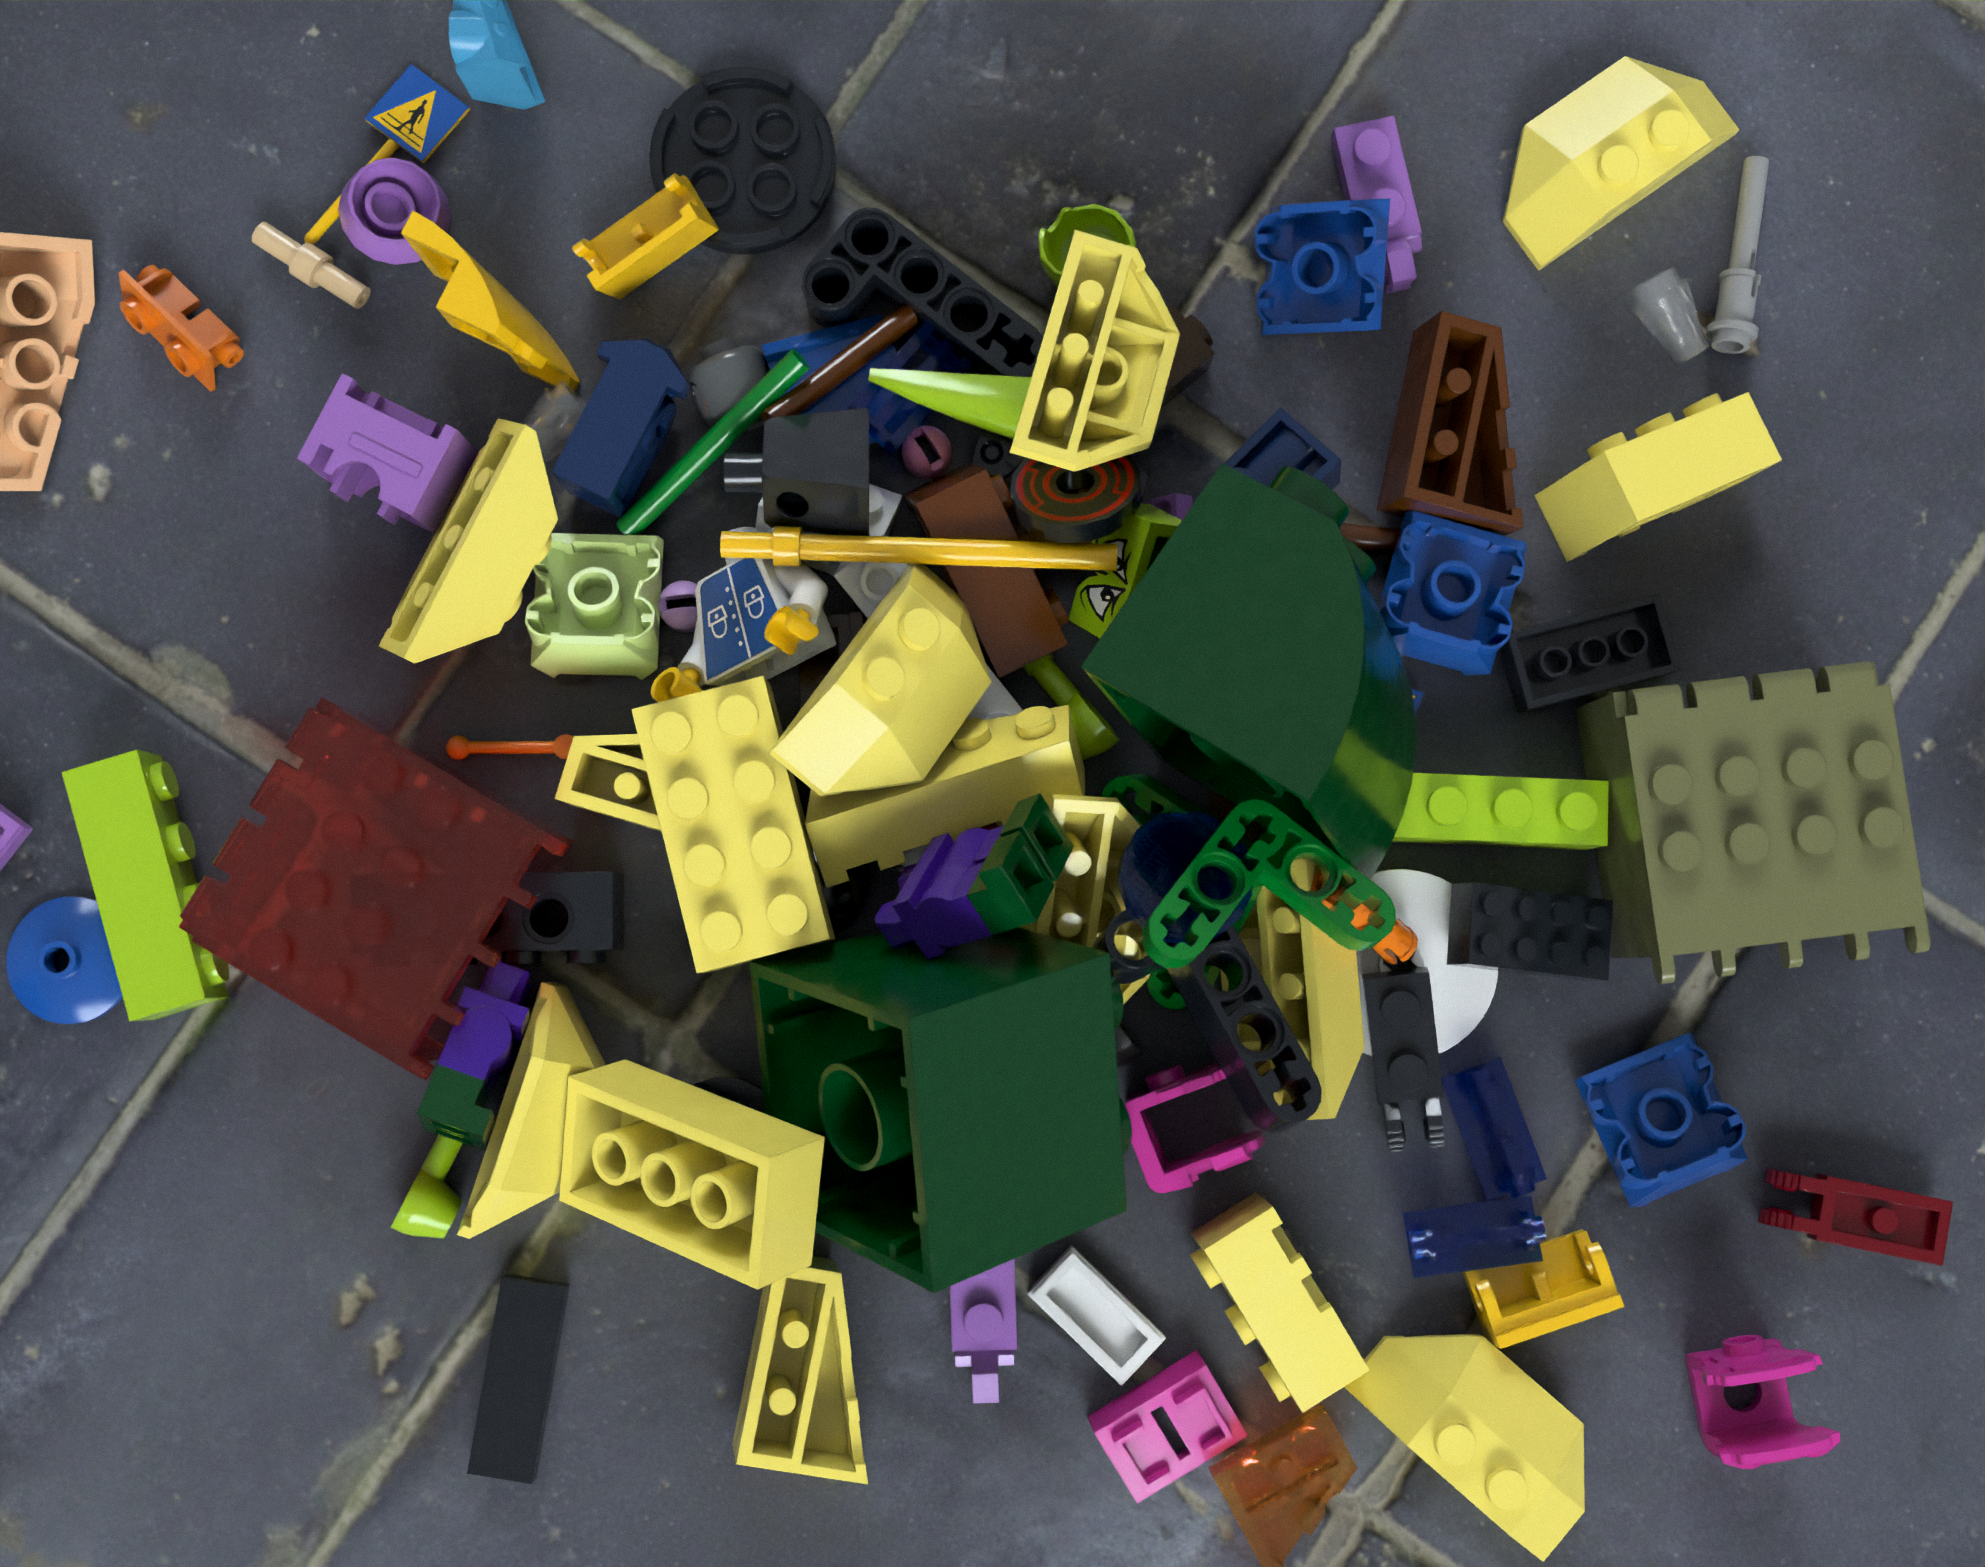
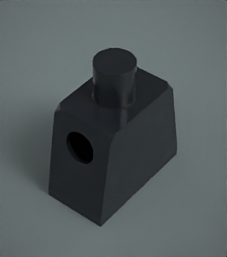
M869 408L772 417L764 422L763 453L724 454L725 492H762L764 523L770 528L775 526L802 527L803 532L869 536Z

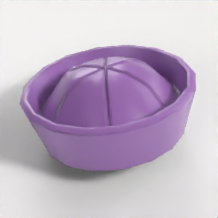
M398 158L378 159L359 169L343 188L338 208L342 229L354 247L373 260L393 265L415 263L422 260L401 234L412 211L434 222L447 234L451 220L447 195L436 179L413 162Z

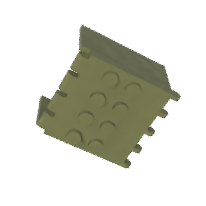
M1864 661L1822 666L1818 670L1817 679H1815L1810 668L1755 674L1752 679L1753 701L1750 699L1746 678L1738 676L1689 682L1686 689L1688 708L1684 709L1682 691L1678 684L1630 689L1627 696L1626 691L1615 692L1576 708L1586 780L1609 781L1608 846L1596 848L1603 899L1613 900L1610 942L1612 958L1651 957L1657 983L1666 984L1674 983L1676 978L1673 957L1675 955L1711 951L1715 973L1718 977L1735 974L1734 948L1777 943L1780 961L1785 969L1802 966L1803 952L1801 940L1844 935L1847 955L1850 960L1855 961L1869 958L1870 944L1868 932L1903 928L1905 943L1910 953L1927 952L1930 949V935L1890 684L1878 686L1875 662Z

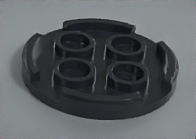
M734 67L701 76L702 81L682 93L669 109L664 108L654 128L649 158L651 177L656 192L658 193L665 188L664 180L674 173L679 176L685 175L689 179L719 228L716 233L700 243L708 248L742 255L764 253L787 245L805 233L816 222L828 204L833 191L837 170L833 135L826 117L823 116L817 105L794 85L792 80L772 71L752 67Z

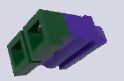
M1041 793L1017 802L1006 824L990 831L982 828L966 829L958 835L955 842L949 833L932 838L918 863L905 867L898 878L900 893L894 901L881 906L875 916L876 925L892 948L899 949L917 943L925 957L930 959L944 954L947 947L959 946L1037 922L1054 888L1052 882L1058 880L1074 846Z
M492 960L479 991L464 987L457 1004L460 1016L451 1029L417 1112L424 1130L486 1151L495 1125L493 1111L485 1108L495 1080L506 1074L513 1064L515 1053L513 1043L521 1046L530 1020L529 1008L524 1007L531 991V985L528 984L530 979L529 972L497 960Z

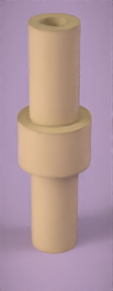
M262 222L255 228L252 234V243L289 266V273L311 288L321 286L356 309L362 308L369 299L370 288L334 266L333 257L310 242L301 245L267 222Z

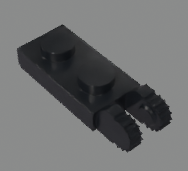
M1427 967L1362 974L1376 1097L1378 1104L1383 1106L1389 1153L1404 1151V1143L1406 1142L1404 1123L1400 1117L1399 1102L1422 1100L1424 1109L1423 1131L1429 1148L1445 1147L1443 1120L1439 1098H1444L1429 971Z

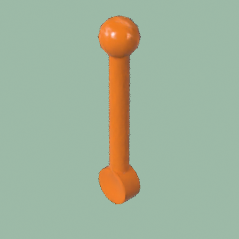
M563 734L557 737L555 741H469L465 736L456 735L447 741L446 751L451 758L456 760L464 759L469 754H556L559 758L567 760L574 737Z

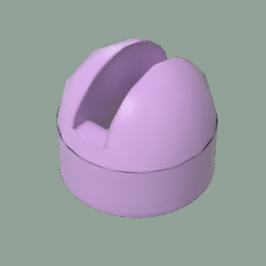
M686 580L673 582L662 591L659 597L658 608L660 617L674 631L680 633L695 631L698 617L697 607L667 608L669 600L696 598L695 588L697 584Z

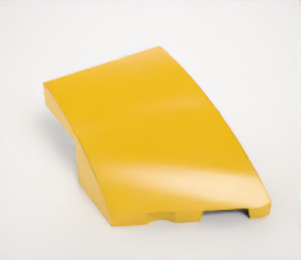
M412 211L401 234L433 275L448 282L436 305V308L452 327L508 353L523 372L574 396L580 380L567 357L544 327L449 234L434 222Z

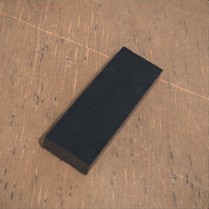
M507 1273L501 1277L467 1474L532 1484L535 1481L570 1283Z

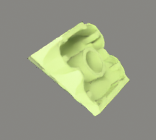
M551 533L552 542L547 555L539 564L533 567L536 577L535 598L526 609L525 624L532 641L531 666L553 678L558 674L635 676L640 680L645 679L658 668L660 628L658 604L662 588L664 540L659 536Z

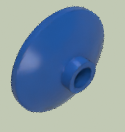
M76 896L56 898L34 908L18 924L7 949V976L15 996L31 1013L54 1023L77 1024L101 1017L122 1000V992L96 900ZM61 948L67 951L70 958L68 967L62 972L58 971L54 965L55 953Z

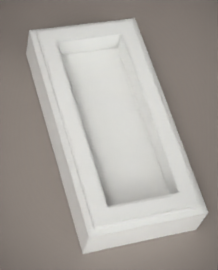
M1072 1244L1027 1291L1028 1295L1121 1386L1166 1339L1165 1335Z

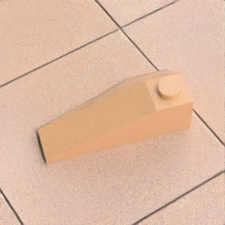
M0 232V491L42 490L62 421L58 414L68 379H74L79 359L75 358L81 333L84 324L90 323L95 306L92 240Z

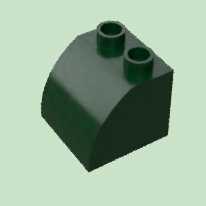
M1222 463L1081 665V668L1161 761L1236 806L1250 799L1264 800L1274 805L1368 879H1371L1388 851L1403 817L1412 785L1416 755V717L1410 682L1400 652L1367 586V582L1376 571V566L1364 551L1343 537L1339 528L1350 511L1346 503L1328 486L1311 475L1292 467H1282L1271 484L1266 486Z
M1014 928L959 946L947 947L944 954L930 959L925 957L917 943L894 949L884 935L880 934L817 944L749 961L765 1114L825 1137L815 1227L816 1233L926 1290L936 1293L1127 1211L1123 1155L1128 1151L1131 1144L1132 1127L1126 1106L1119 1096L1115 1030L1121 1023L1124 1003L1120 985L1110 967V953L1027 929Z

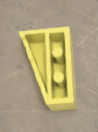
M1749 392L1722 402L1718 393L1710 395L1682 410L1685 418L1676 422L1671 412L1661 415L1635 429L1638 437L1630 441L1626 440L1623 432L1614 434L1586 450L1591 460L1534 495L1566 562L1586 554L1589 550L1617 535L1621 538L1640 529V526L1671 512L1674 514L1733 487L1781 461L1782 459Z
M638 734L574 736L555 799L569 805L661 831Z
M1255 1192L1191 1232L1200 1249L1190 1254L1210 1289L1222 1283L1234 1305L1224 1312L1243 1343L1247 1345L1256 1339L1269 1361L1260 1366L1259 1369L1279 1402L1291 1396L1303 1413L1370 1370L1333 1307L1326 1301L1310 1275L1312 1272L1303 1256L1296 1252L1280 1225L1283 1222L1274 1207Z
M813 1256L811 1266L763 1287L732 1446L736 1465L868 1484L859 1424L858 1400L856 1398L851 1361L852 1352L842 1273L832 1259Z

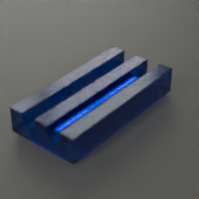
M925 322L883 369L901 370L920 348L929 356L918 367L917 370L933 371L940 365L948 373L965 374L972 363L964 355L960 360L950 352L954 346L946 339L940 343L932 336L935 329ZM870 382L846 410L866 408L882 391L883 387ZM896 393L874 417L869 414V435L891 455L894 454L932 411V409L919 405L892 435L883 426L907 400Z

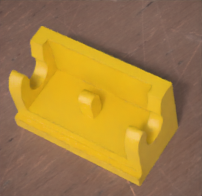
M674 173L664 180L665 188L591 241L583 238L572 246L574 253L579 257H583L592 267L593 271L586 276L596 291L620 300L719 230L685 175L679 176Z
M1583 1229L1462 1269L1484 1337L1499 1349L1625 1307L1599 1242L1591 1243L1587 1231Z

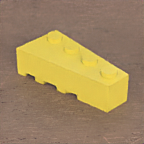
M1069 705L1053 708L1035 706L1015 715L987 720L982 718L965 719L924 780L919 783L848 791L826 796H819L811 789L805 827L826 888L849 881L846 870L877 860L880 870L906 863L904 851L929 844L932 838L949 833L955 842L958 835L966 829L981 828L995 822L998 827L1006 824L1018 801L1041 793L1046 803L1051 794L1085 796V768Z

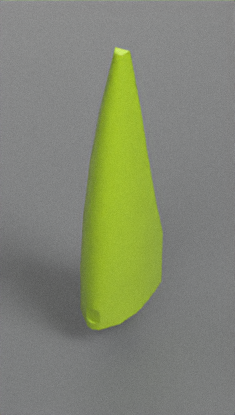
M870 368L868 381L966 424L1014 439L1032 377Z

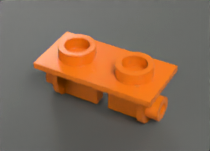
M149 265L138 274L136 281L124 269L119 272L123 300L120 302V309L129 324L142 335L149 332L164 347L168 359L182 375L186 377L194 375L210 392L215 390L214 368L220 364L226 368H231L244 355V350L239 346L240 338L209 308L188 320L185 316L199 308L200 301L170 270L166 268L158 269L155 265Z

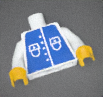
M740 527L730 531L757 532V529L753 527ZM725 558L727 566L698 581L695 588L698 617L692 646L678 668L670 667L659 674L654 680L650 691L652 698L657 702H662L701 692L703 690L699 686L705 683L706 685L724 686L759 676H764L768 680L835 646V637L823 610V605L828 595L826 583L803 561L801 567L774 566L773 559Z

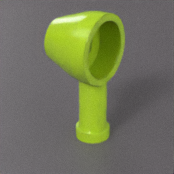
M1051 653L1023 667L1025 672L1029 676L1035 677L1058 707L1069 705L1082 760L1102 754L1120 740L1103 716L1076 689L1053 661L1054 656Z
M440 1135L437 1136L390 1228L411 1236L444 1239L463 1202L444 1182V1179L463 1143Z

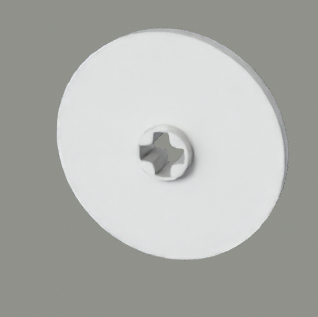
M1388 869L1376 871L1370 880L1383 889L1392 899L1396 910V918L1410 927L1417 935V948L1410 957V960L1417 968L1427 967L1429 971L1438 1052L1442 1053L1467 1037L1482 1020L1495 993L1498 971L1447 965L1451 883L1435 875L1417 870ZM1373 948L1356 951L1365 1046L1362 1053L1370 1056L1371 1047L1362 974L1391 971Z

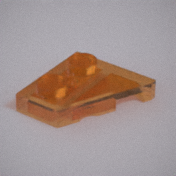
M1322 1403L1208 1467L1262 1567H1286L1284 1560L1304 1532L1309 1536L1312 1534L1325 1515L1328 1501L1333 1496L1341 1493L1357 1470L1353 1458Z

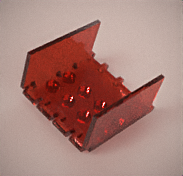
M322 697L315 709L309 707L285 746L286 749L304 759L300 767L297 769L277 758L249 803L251 808L268 817L261 826L241 816L213 861V865L231 875L229 881L225 884L205 874L180 914L183 920L179 928L194 936L191 941L410 1073L427 1080L434 1069V1066L429 1061L439 1060L444 1045L430 1038L426 1033L437 1016L455 1026L461 1025L467 1014L448 1002L447 999L473 957L495 968L502 955L482 942L508 899L510 898L528 909H531L538 897L519 886L518 883L542 845L548 852L563 857L575 840L360 712Z

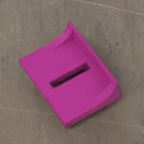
M1198 1350L1193 1351L1087 1416L1095 1436L1137 1504L1248 1436ZM1161 1406L1187 1447L1178 1454L1175 1453L1151 1413Z

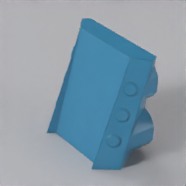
M453 0V10L449 15L450 49L455 62L456 72L471 98L522 110L544 103V96L507 1Z

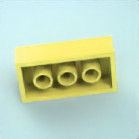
M759 676L631 709L696 973H707L774 954L835 940L811 841L805 827V817L794 774L769 754V751L783 734L772 687L766 678Z
M624 1059L568 1076L559 1201L758 1290L812 1265L825 1137Z

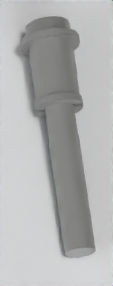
M1749 156L1744 159L1729 268L1719 274L1720 285L1715 320L1707 325L1706 335L1711 339V347L1722 353L1738 354L1746 352L1750 349L1751 342L1758 338L1759 328L1753 324L1761 275L1755 274L1754 268L1769 169V159L1763 156Z

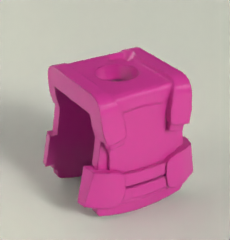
M1218 1062L1184 1074L1181 1064L1145 1077L1148 1088L1131 1094L1124 1103L1131 1121L1132 1146L1147 1184L1155 1192L1167 1193L1192 1187V1182L1199 1180L1198 1174L1213 1168L1215 1171L1220 1172L1254 1159L1252 1153L1262 1147L1266 1141L1261 1130H1253L1226 1139L1189 1156L1167 1162L1147 1108L1225 1079L1226 1077Z
M1759 1335L1730 1337L1722 1341L1723 1348L1685 1355L1702 1441L1706 1449L1719 1457L1723 1464L1740 1469H1755L1764 1464L1802 1457H1820L1827 1454L1840 1443L1839 1431L1822 1426L1809 1427L1798 1423L1797 1419L1793 1416L1785 1377L1816 1370L1817 1365L1823 1364L1820 1355L1802 1349L1790 1350L1783 1348L1781 1341L1777 1338L1763 1340V1337ZM1755 1383L1756 1396L1749 1406L1742 1409H1733L1727 1404L1724 1398V1387Z

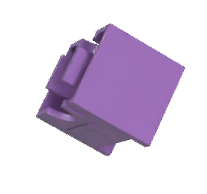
M342 373L297 459L323 479L332 483L329 490L346 502H349L352 494L362 498L368 490L380 486L378 499L382 501V504L377 512L379 516L393 525L401 517L435 534L479 451L457 429L447 424L442 427L438 423L393 403L373 391L368 394L358 386L359 383Z

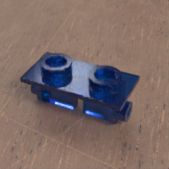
M1501 1057L1442 1078L1443 1089L1485 1200L1489 1201L1510 1193L1512 1198L1520 1197L1535 1191V1183L1546 1180L1547 1177Z
M1532 1196L1402 1213L1413 1278L1543 1261L1540 1242H1545L1546 1240L1545 1227L1542 1217L1540 1215L1535 1216Z

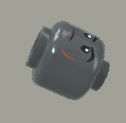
M733 337L716 341L700 349L699 354L702 361L690 370L687 377L690 391L701 418L709 428H712L770 371L761 349L749 345L737 347ZM762 416L745 432L764 425Z

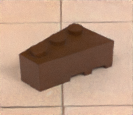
M1441 311L1413 331L1377 511L1404 517L1405 512L1414 510L1502 536L1523 529L1521 508H1516L1512 478V470L1517 468L1515 448H1509L1505 410L1510 408L1501 327Z
M970 462L902 494L910 512L915 511L927 538L1032 541L1026 531L1017 535L1007 515V512L1013 510L1011 495L1001 475L998 473L990 477L985 468L975 464L972 465ZM940 565L951 588L964 602L970 614L983 657L991 671L998 678L1068 644L1060 628L1069 623L1067 614L1053 589L1045 593L1043 592L1034 572L1037 568Z

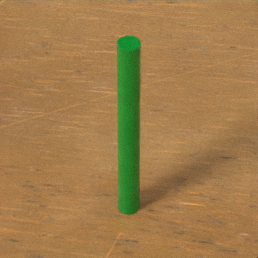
M794 349L790 350L616 521L620 531L624 535H640L762 416L761 412L777 401L810 369L808 362Z

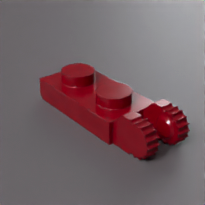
M1767 1168L1765 1183L1772 1184L1774 1188L1791 1192L1801 1190L1814 1194L1810 1218L1795 1215L1789 1210L1770 1207L1768 1209L1760 1208L1759 1223L1807 1233L1806 1237L1817 1241L1943 1266L1953 1201L1818 1173L1816 1178Z

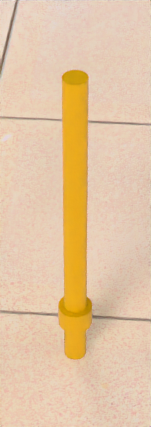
M775 526L773 533L722 531L720 538L721 557L773 559L774 566L801 567L802 560L1110 571H1116L1117 544L803 534L802 527Z

